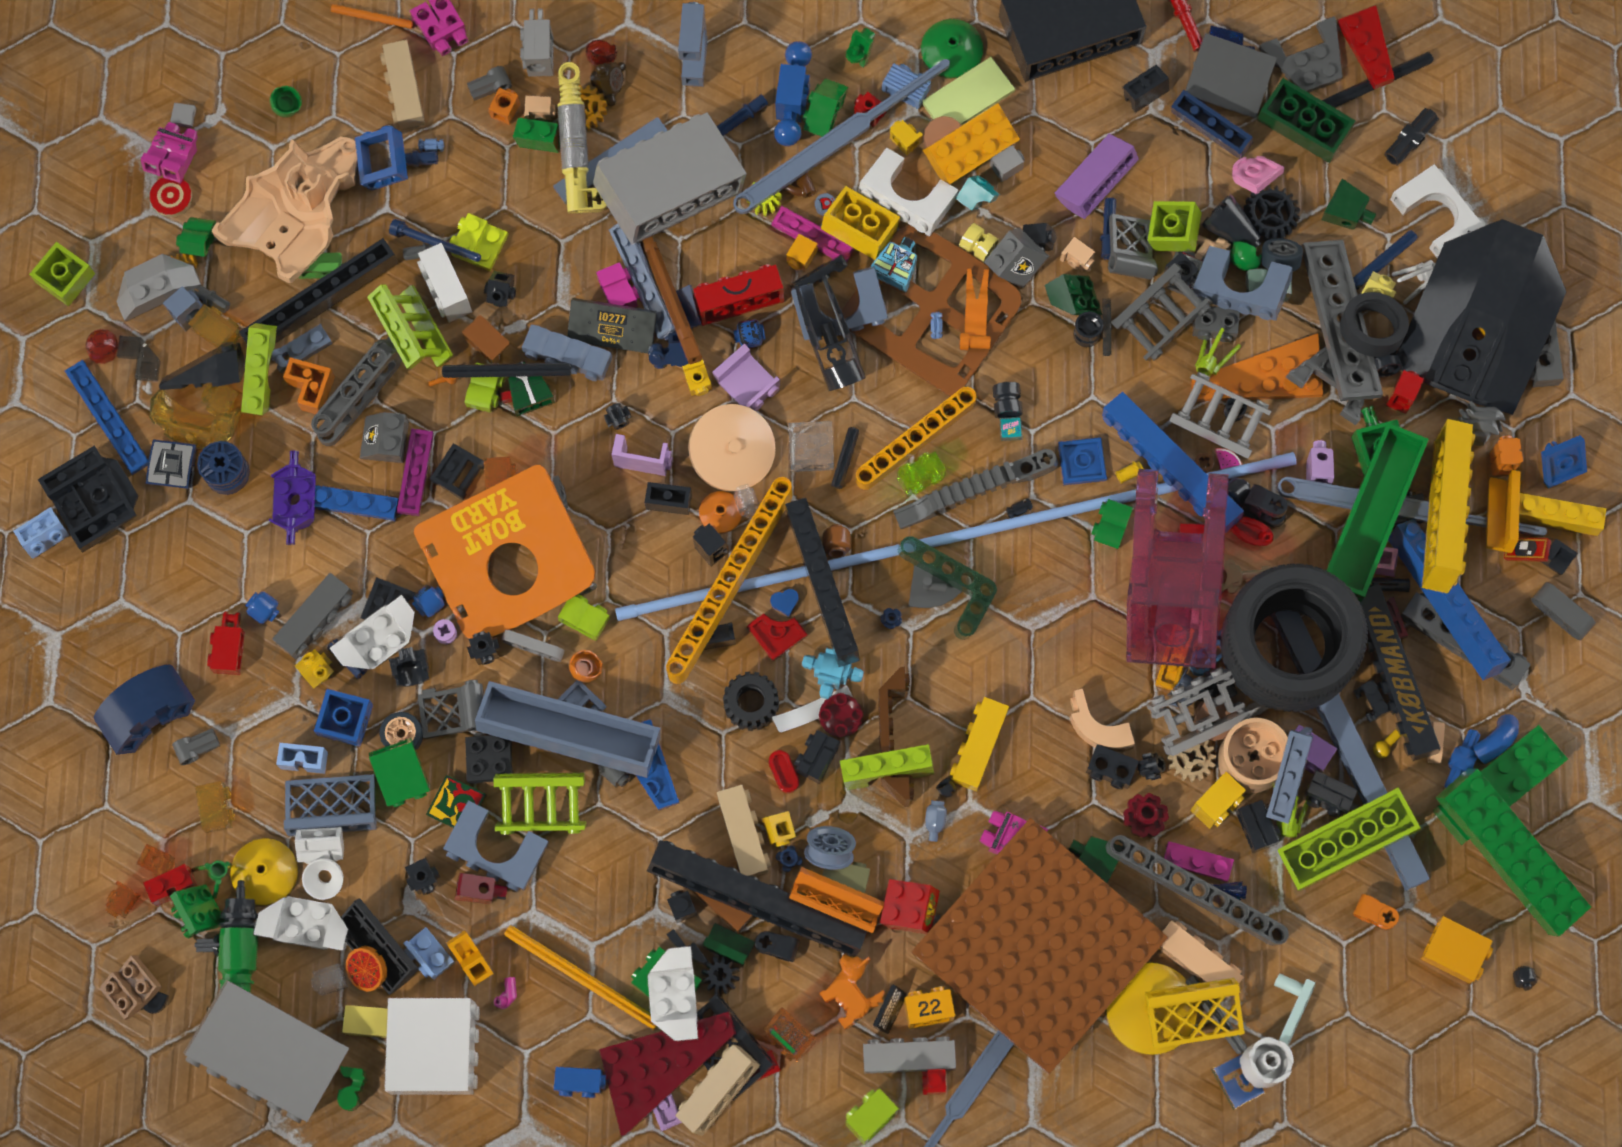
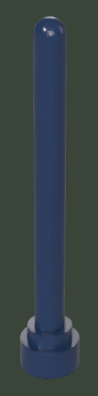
M394 219L390 224L389 233L393 236H408L432 246L442 243L446 251L476 262L481 260L479 253L408 228V225L402 220Z

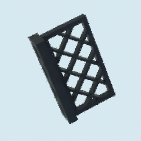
M715 994L697 1012V1019L699 1017V1020L703 1019L704 1013L710 1008L716 1015L730 1012L736 1032L734 1038L738 1043L733 1042L732 1038L725 1044H729V1047L741 1045L760 1064L759 1069L761 1071L754 1077L749 1078L751 1080L732 1099V1101H735L777 1065L720 995ZM714 1053L709 1058L711 1059V1064L706 1061L704 1066L709 1071L715 1065V1059L721 1060L722 1057H716V1053Z

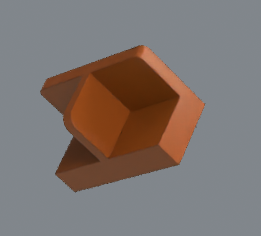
M481 315L462 331L464 339L490 364H498L500 362L499 355L510 345L509 341Z

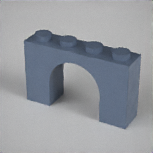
M698 2L682 4L678 54L679 60H683L682 85L703 87L708 40L704 5Z
M1209 246L1193 287V292L1201 301L1209 298L1212 300L1211 304L1217 305L1222 309L1229 308L1245 315L1252 314L1264 320L1271 319L1276 321L1292 281V267L1271 262L1265 280L1259 288L1246 293L1236 292L1228 288L1224 283V278L1231 262L1230 251Z
M875 266L854 271L860 303L857 310L851 316L845 318L848 328H851V331L863 329V325L872 323V326L885 323L884 319H887L888 315ZM813 284L799 286L818 340H822L823 336L819 325L832 321L836 335H841L842 332L837 319L826 316L819 308ZM792 288L791 293L805 341L809 339L800 310L796 290Z
M468 800L443 848L447 851L446 856L457 862L459 858L467 862V867L477 872L480 868L487 872V877L495 878L497 882L499 878L506 881V886L516 892L519 889L525 890L549 841L528 831L513 858L503 863H492L485 860L478 852L477 837L489 815V811Z

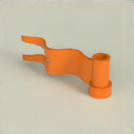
M967 268L965 333H960L959 350H968V348L990 349L991 337L986 336L989 269H984L979 297L976 299L972 270Z

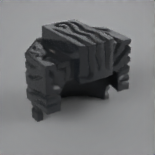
M413 647L399 649V657L389 659L392 676L396 679L397 687H409L429 680L428 672L430 670L424 649L415 651Z

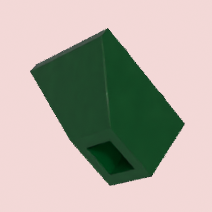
M1062 274L1044 285L1052 306L1072 315H1080L1091 311L1102 316L1100 302L1096 297L1090 276Z

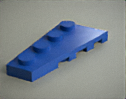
M651 719L641 722L653 726ZM658 744L648 778L638 775L636 777L657 809L662 810L679 804V800L660 744Z

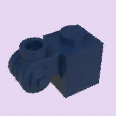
M676 332L668 333L669 345L667 348L663 349V346L657 343L649 347V361L657 369H663L669 364L679 367L689 364Z

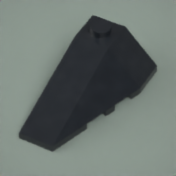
M233 342L221 344L205 355L163 377L159 384L160 390L182 389L189 384L199 388L206 383H212L214 387L241 382L246 362L241 344H233Z

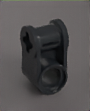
M764 931L757 936L755 946L762 954L794 962L800 940ZM765 937L769 938V942L772 943V945H767V948H763L762 943L759 942L760 940L763 941Z

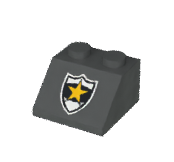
M1019 227L1010 230L984 263L999 277L1024 288L1050 256Z
M383 412L366 416L360 459L403 463L409 425L406 415Z

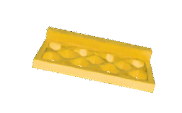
M1235 977L1145 992L1154 1049L1244 1034L1239 997L1240 989ZM1234 996L1235 1003L1230 1010L1220 1004L1225 997ZM1204 1000H1209L1214 1004L1207 1014L1197 1008ZM1186 1003L1191 1009L1185 1017H1182L1175 1010L1180 1004ZM1164 1007L1169 1012L1160 1021L1154 1016V1008ZM1217 1007L1226 1012L1220 1023L1210 1017ZM1195 1010L1204 1016L1197 1027L1188 1021ZM1172 1014L1182 1020L1175 1030L1165 1024ZM1230 1016L1237 1020V1029L1228 1030L1223 1026ZM1207 1020H1210L1217 1027L1212 1033L1206 1034L1200 1029ZM1185 1023L1195 1029L1188 1037L1178 1034ZM1162 1027L1172 1033L1167 1040L1158 1041L1157 1034Z

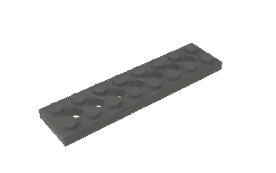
M1344 241L1304 242L1301 245L1303 258L1340 401L1381 398L1383 391L1374 357L1355 351L1342 339L1340 322L1337 319V316L1343 315L1349 301L1357 296ZM1325 258L1330 261L1331 266L1325 265L1322 259ZM1327 278L1335 280L1336 285H1331ZM1332 297L1340 299L1341 304L1334 303ZM1361 311L1355 315V323L1359 330L1368 336ZM1347 355L1355 357L1356 363L1350 362ZM1352 374L1359 376L1361 382H1356L1352 378Z

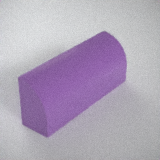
M1108 134L1055 192L1058 200L1068 210L1085 219L1139 160L1134 146Z

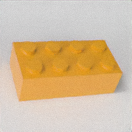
M997 103L923 149V152L938 177L944 182L951 184L1019 141L1020 138Z

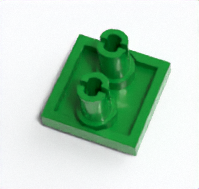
M207 884L175 891L170 895L174 903L171 912L173 913L177 910L173 916L177 919L182 918L185 925L182 926L181 931L185 932L183 935L186 938H192L197 933L219 928V923L224 922V919H220L222 912Z

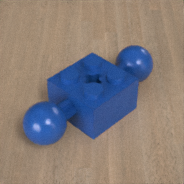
M795 41L788 45L785 51V58L789 65H780L775 107L776 120L781 121L775 127L774 136L777 142L783 146H792L799 141L801 128L797 122H801L802 115L807 110L806 102L810 90V75L806 74L805 66L811 61L812 52L810 47L802 41Z

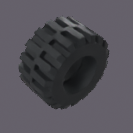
M749 671L745 672V675L742 676L741 674L736 675V679H731L729 686H726L724 690L723 703L726 716L733 725H738L742 730L744 728H747L748 731H753L754 728L761 730L762 726L765 725L767 727L770 724V721L773 720L772 717L776 716V712H778L779 697L777 688H775L772 680L769 681L765 675L760 676L759 672L750 674ZM753 690L761 693L764 697L762 708L756 712L743 711L738 705V699L744 692Z

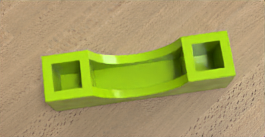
M255 323L248 329L241 412L263 415L269 411L271 389L268 385V370L271 355L275 348L277 326Z

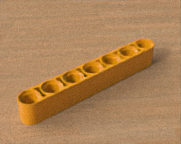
M971 387L959 389L859 467L856 472L857 486L863 490L871 489L971 411L976 403V392ZM969 396L972 400L965 403L960 398ZM946 409H953L955 414L948 416L944 411ZM929 422H936L938 427L931 429L927 424ZM919 435L922 439L919 442H914L910 437ZM896 448H902L904 449L905 453L902 455H897L894 453V450ZM879 461H886L888 466L886 468H879L877 463ZM869 474L871 479L869 481H862L860 476Z

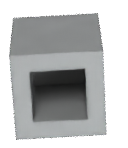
M1011 145L991 158L990 167L1000 181L1003 182L1023 170L1025 159L1021 151L1016 150Z

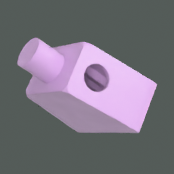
M1317 440L1313 442V448H1311L1307 458L1306 480L1332 484L1334 479L1333 450L1326 448L1325 441Z

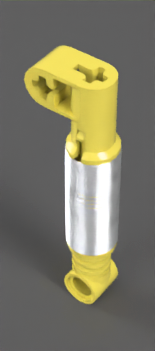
M566 62L561 65L558 74L560 97H563L560 98L558 103L562 173L565 175L567 212H602L607 209L604 200L600 205L597 204V201H593L592 207H588L587 194H592V200H595L596 196H600L601 199L602 197L596 188H587L586 174L589 172L586 141L585 106L581 97H579L581 96V92H579L581 90L580 71L576 64ZM571 70L575 73V76L572 79H566L563 73Z

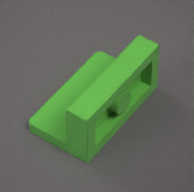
M322 253L299 276V279H318L324 277L342 265V254Z

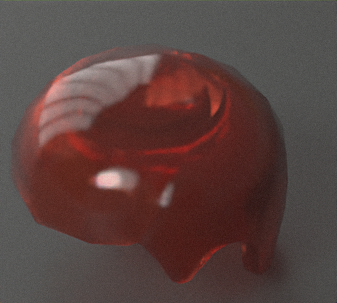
M600 39L593 40L587 44L585 52L587 60L596 67L599 64L614 62L618 53L615 44L611 45Z
M97 329L91 332L86 339V352L92 361L105 364L115 359L119 345L114 333L106 329Z

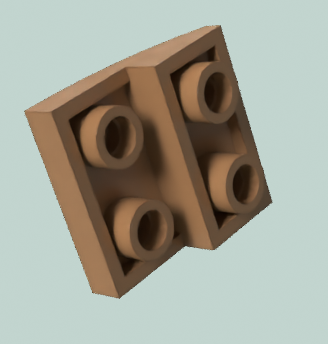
M131 955L118 972H112L101 985L100 990L123 1019L128 1020L142 1009L162 986L139 957Z

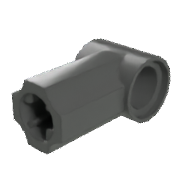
M497 66L490 69L487 75L468 82L467 86L472 98L476 101L492 93H497L498 88L504 90L511 89L512 84L505 68Z
M211 728L196 736L181 738L175 741L172 746L180 765L183 766L195 762L199 759L200 755L220 747V742L214 729Z

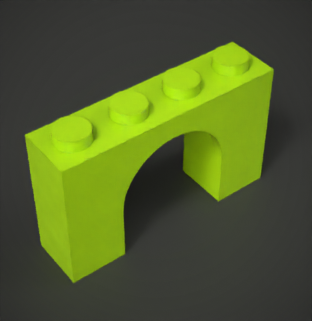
M929 744L840 760L843 781L847 791L869 787V781L890 775L911 774L913 778L935 775Z

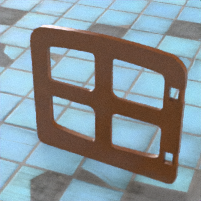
M908 224L896 233L891 242L900 245L903 238L908 237L916 245L950 262V269L931 292L924 290L911 280L907 291L904 292L878 279L880 287L882 284H887L916 303L920 308L918 314L902 336L895 335L882 324L872 326V323L863 325V329L851 331L850 328L849 331L950 397L967 385L972 375L1014 318L1021 306V295L1016 287L999 277L986 264L933 232L928 236ZM967 268L972 270V278L979 283H982L984 269H989L988 289L1001 299L1002 302L986 325V336L991 337L990 349L970 348L960 364L955 368L943 364L918 350L915 345L931 324V313L933 312L942 313L941 319L943 322L960 333H965V316L949 306L947 300L962 278L967 275ZM858 289L842 309L844 318L851 316L859 306L860 297ZM1001 313L1007 315V318L1000 325L996 320ZM965 365L970 370L967 373V375L964 378H962L958 374Z

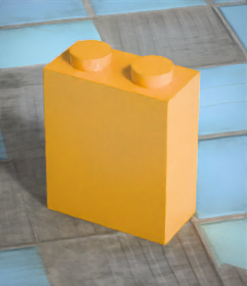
M1442 916L1438 919L1420 959L1470 984L1480 979L1484 968L1481 966L1484 959L1488 960L1492 954L1493 948L1490 946L1493 941Z

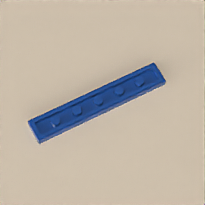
M82 359L65 370L68 378L130 473L134 475L148 466L149 460L84 360Z

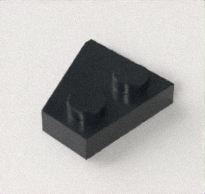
M376 577L360 619L365 620L381 607L390 604L400 595L408 602L416 592Z

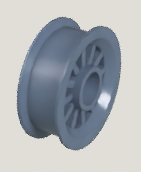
M821 826L812 829L808 833V845L804 853L807 860L812 864L824 869L837 870L846 868L853 862L854 856L852 851L855 849L856 841L849 832L837 827Z

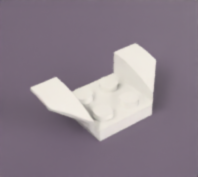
M400 595L390 604L381 607L343 636L344 638L330 647V650L343 666L374 669L409 643L414 611L403 596Z
M288 896L259 912L254 935L269 937L284 943L323 950L331 948L343 951L348 928L332 904Z
M691 947L668 949L648 975L651 1022L675 1041L698 1039Z

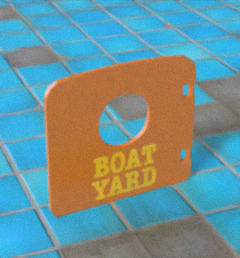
M534 465L419 523L414 529V535L427 558V562L447 603L453 611L461 631L469 639L473 638L474 634L485 631V633L490 632L493 637L503 633L505 630L513 629L537 618L589 588L595 579V569L546 468L542 465ZM432 543L438 553L433 558L427 548ZM506 543H518L527 547L537 560L538 575L535 583L528 591L519 595H508L499 591L492 584L488 575V562L492 553L499 546ZM462 604L468 614L463 619L457 609Z

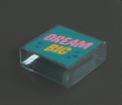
M1021 417L999 418L1001 441L1023 439Z

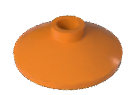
M716 491L710 493L700 504L699 517L702 524L706 526L710 523L718 533L732 531L742 519L741 503L736 496L729 492ZM718 507L725 509L723 513H718L716 510Z

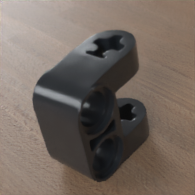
M1254 484L1243 503L1242 509L1246 516L1270 527L1277 528L1284 523L1288 505L1286 499ZM1272 517L1280 518V519H1276L1275 521H1272V520H1271Z

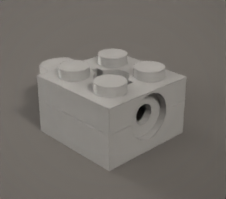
M538 8V20H535V9H530V20H524V28H520V37L523 48H520V57L523 69H527L528 77L553 76V34L550 20H544L543 8Z

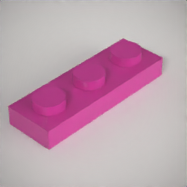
M1170 841L1167 843L1164 859L1186 871L1224 882L1229 881L1234 859Z

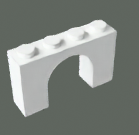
M886 148L860 181L858 193L900 216V221L906 222L915 227L919 232L930 236L955 203L959 190L940 179L931 193L924 199L910 201L901 198L894 192L891 183L902 170L904 157Z
M1435 164L1394 191L1390 199L1402 215H1405L1426 201L1441 202L1451 210L1454 216L1453 228L1435 239L1429 248L1437 259L1444 242L1466 234L1468 230L1473 231L1485 226L1484 221L1473 213L1471 205L1461 198L1456 186L1451 185L1446 179L1444 171L1440 168L1438 169Z

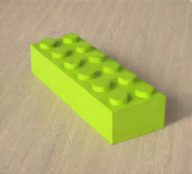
M1398 787L1277 849L1297 889L1302 891L1420 831L1421 828Z

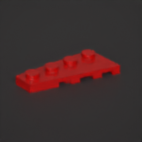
M1375 5L1338 19L1337 24L1374 90L1393 83L1394 74L1377 6Z

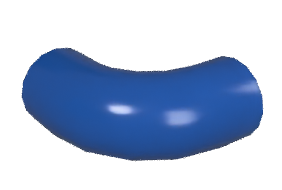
M1511 714L1502 715L1497 720L1495 730L1473 746L1476 755L1484 764L1497 758L1513 744L1519 732L1518 719Z

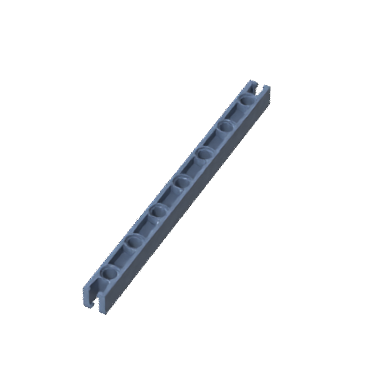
M1285 610L1271 614L1270 616L1298 673L1308 674L1314 671L1322 659L1299 612ZM1338 694L1330 701H1327V703L1316 707L1335 748H1337L1340 759L1355 789H1357L1363 805L1387 794L1340 695ZM1409 836L1385 848L1405 891L1419 886L1430 879Z

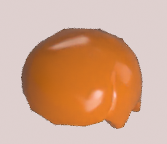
M580 650L570 659L569 670L573 678L580 682H592L602 673V661L590 650Z

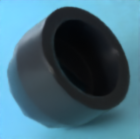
M945 778L937 785L936 789L942 796L951 797L952 793L956 792V785L951 778Z

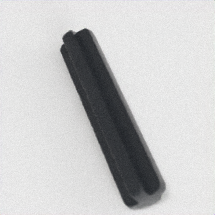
M849 427L831 483L834 488H843L859 435V429Z

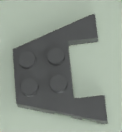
M1335 16L1318 22L1316 25L1324 42L1322 44L1286 57L1276 38L1260 44L1259 50L1262 53L1277 57L1274 66L1278 67L1285 74L1288 81L1308 93L1339 82L1342 79Z
M1326 347L1301 363L1297 368L1291 370L1286 376L1288 380L1302 388L1311 374L1314 373L1337 389ZM1347 355L1350 362L1356 363L1355 357ZM1352 374V378L1356 382H1361L1359 376ZM1364 399L1348 401L1340 415L1356 425L1361 418L1360 412Z

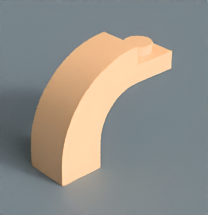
M1083 689L1073 692V698H1070L1073 711L1077 710V713L1071 714L1070 721L1077 734L1086 743L1095 748L1098 744L1113 751L1133 748L1135 743L1129 723L1117 726H1105L1098 723L1089 712Z

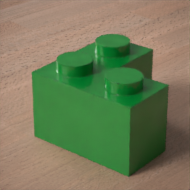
M826 78L821 84H817L815 91H811L808 98L810 108L805 111L802 121L805 122L803 130L821 137L833 130L837 113L844 105L849 87Z

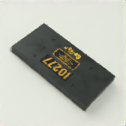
M572 298L567 337L592 345L648 353L649 347L654 341L657 311Z

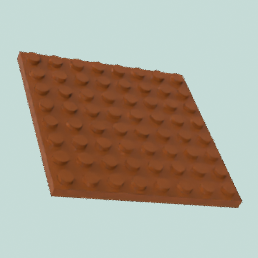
M1029 818L911 953L1050 1075L1168 939V936L1032 818Z

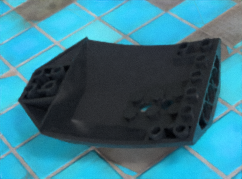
M1500 219L1444 242L1409 324L1408 331L1398 349L1397 354L1402 364L1401 371H1414L1421 378H1424V383L1467 401H1472L1475 404L1485 407H1496L1502 412L1513 415L1566 294V289L1544 235L1505 219ZM1475 328H1482L1485 331V336L1480 340L1474 339L1472 331ZM1468 348L1476 351L1475 358L1471 360L1463 356V352Z

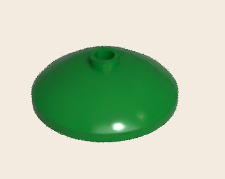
M941 20L933 24L922 38L921 56L929 69L944 59L949 60V68L938 75L944 78L955 79L979 65L983 57L984 46L981 35L976 28L963 20ZM953 40L956 44L952 45L949 42Z

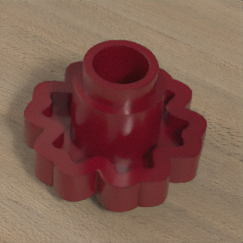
M1147 793L1143 797L1140 794H1136L1128 800V809L1124 810L1123 818L1124 825L1131 827L1132 835L1144 839L1147 835L1156 837L1159 833L1163 832L1165 829L1164 823L1169 819V814L1167 813L1168 807L1160 804L1161 799L1159 796Z

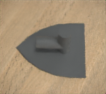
M914 564L909 607L933 608L942 606L962 593L955 581L946 573L926 565Z

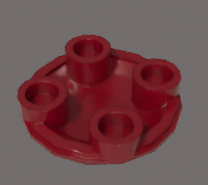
M837 693L826 699L820 707V724L832 736L841 738L850 736L862 724V708L858 701L850 695Z

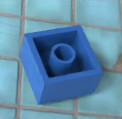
M326 689L314 732L319 737L361 747L373 704L369 699Z

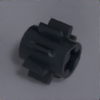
M616 403L606 409L607 414L604 415V419L608 427L613 426L615 430H619L629 424L628 419L631 418V413L627 405L622 407L621 403Z
M1157 753L1143 754V760L1138 762L1140 775L1145 777L1146 780L1160 779V773L1164 772L1166 768L1164 759L1158 756Z

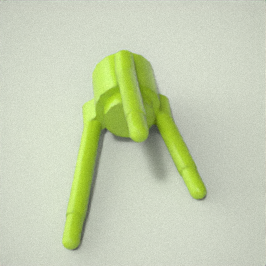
M1221 328L1209 353L1205 356L1207 340H1203L1199 358L1195 364L1197 372H1201L1209 377L1212 374L1217 375L1220 368L1241 348V345L1238 344L1217 364V359L1213 354L1224 332V328Z
M1298 796L1296 797L1290 822L1288 824L1281 821L1276 822L1281 836L1297 838V833L1301 831V825L1309 807L1307 801L1304 803L1298 822L1295 819Z

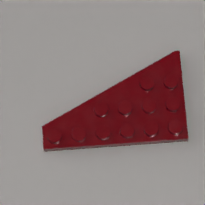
M730 1012L698 1020V1039L675 1041L664 1031H660L599 1049L621 1136L628 1135L647 1115L663 1103L674 1090L679 1088L688 1077L692 1076L714 1053H717L726 1042L736 1035Z

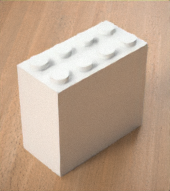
M388 998L385 1091L391 1095H473V1089H477L478 1085L477 1075L474 1074V1066H478V1052H475V1043L479 1042V1030L475 1027V1020H479V1006L471 998Z

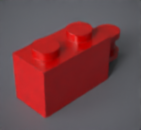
M224 611L222 625L215 626L214 632H211L210 645H212V653L208 654L207 666L210 667L214 674L240 675L245 632L240 628V612L229 614ZM228 623H234V626L228 627Z

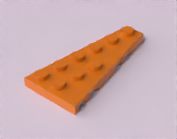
M1318 333L1220 368L1217 375L1212 374L1209 381L1248 400L1322 397V379L1314 373L1311 374L1302 388L1286 378L1291 370L1297 368L1301 363L1319 352ZM1194 379L1191 380L1192 389L1196 383ZM1204 385L1196 402L1211 401L1216 390ZM1224 394L1221 401H1227L1231 397Z

